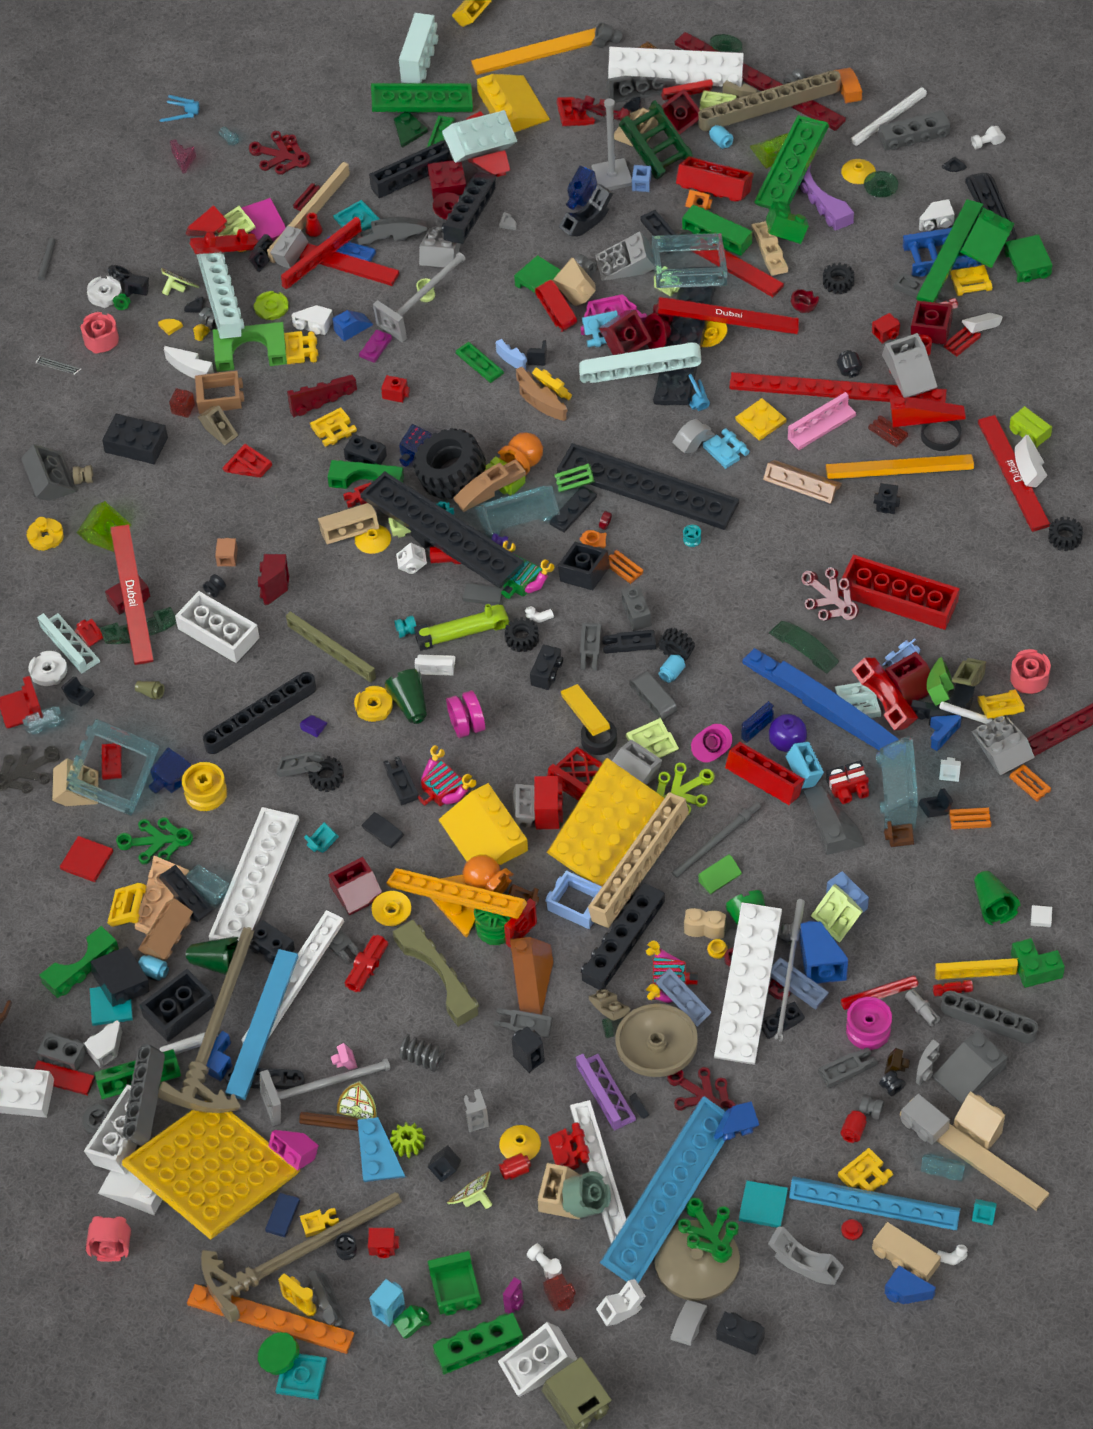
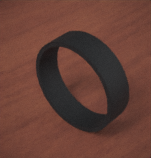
M957 420L946 421L953 425L959 433L954 441L946 444L930 441L925 436L924 429L931 423L922 424L921 439L923 443L936 451L953 449L961 439L962 430Z

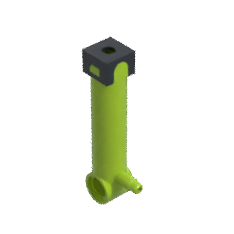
M486 604L485 612L430 627L427 624L415 626L414 632L420 651L433 648L435 644L490 629L495 631L505 629L510 621L503 605L491 607L490 604Z

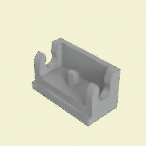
M515 784L512 795V818L518 827L520 823H526V827H530L532 820H535L534 785Z
M480 1089L474 1090L475 1102H469L467 1095L464 1097L469 1133L489 1127L487 1107Z

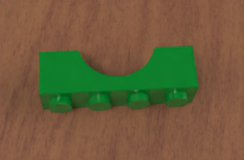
M332 460L327 478L329 487L347 489L353 482L367 479L375 481L384 471L403 483L404 471L403 467Z
M102 926L86 937L88 949L80 961L70 965L53 963L39 974L42 984L56 998L68 994L72 986L86 979V976L92 971V960L119 950L117 940Z

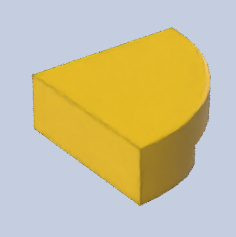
M164 319L158 322V325L168 335L183 327L182 323L175 319Z
M203 324L195 326L193 328L195 339L202 341L210 332V328Z

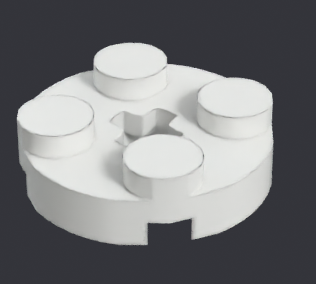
M111 276L103 279L97 277L87 286L89 301L103 308L113 305V298L122 293L120 282Z
M44 651L37 658H32L29 663V673L33 682L39 685H57L67 674L66 661L58 652ZM48 666H51V670H49V671L43 670V669H47Z

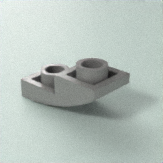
M934 1039L929 1043L919 1061L916 1077L918 1085L923 1081L927 1082L933 1075V1063L940 1055V1044Z
M687 1300L671 1334V1340L691 1346L699 1333V1325L707 1313V1305Z

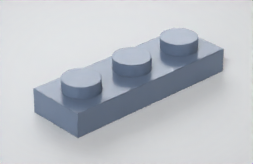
M779 958L772 966L771 978L785 987L788 963ZM793 967L789 991L816 1010L828 997L829 992Z
M670 968L655 981L679 1009L691 1018L696 1026L700 1025L712 1013Z

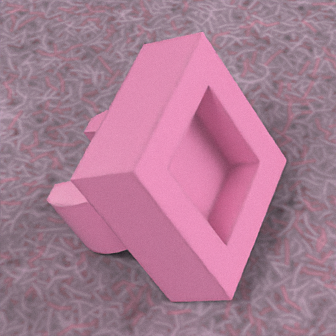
M344 1043L337 1046L339 1054L331 1057L333 1065L336 1064L337 1068L345 1066L349 1070L358 1068L353 1051Z

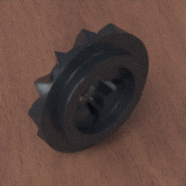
M111 265L107 270L113 279L123 283L132 275L128 269L119 265Z

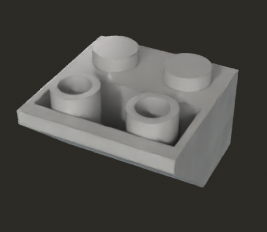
M632 739L620 748L612 760L645 785L657 776L662 763V759Z

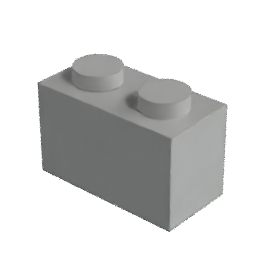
M287 226L270 253L278 265L291 268L308 244V240L301 229Z
M917 1094L901 1110L902 1123L907 1128H912L917 1132L921 1140L928 1141L931 1145L949 1129L950 1119L920 1094Z

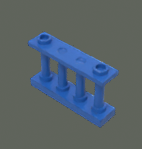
M952 228L903 235L904 251L910 250L915 261L912 264V277H923L929 273L938 256L935 246L944 244ZM928 248L932 261L922 262L918 249ZM967 255L958 256L951 270L981 266V263Z

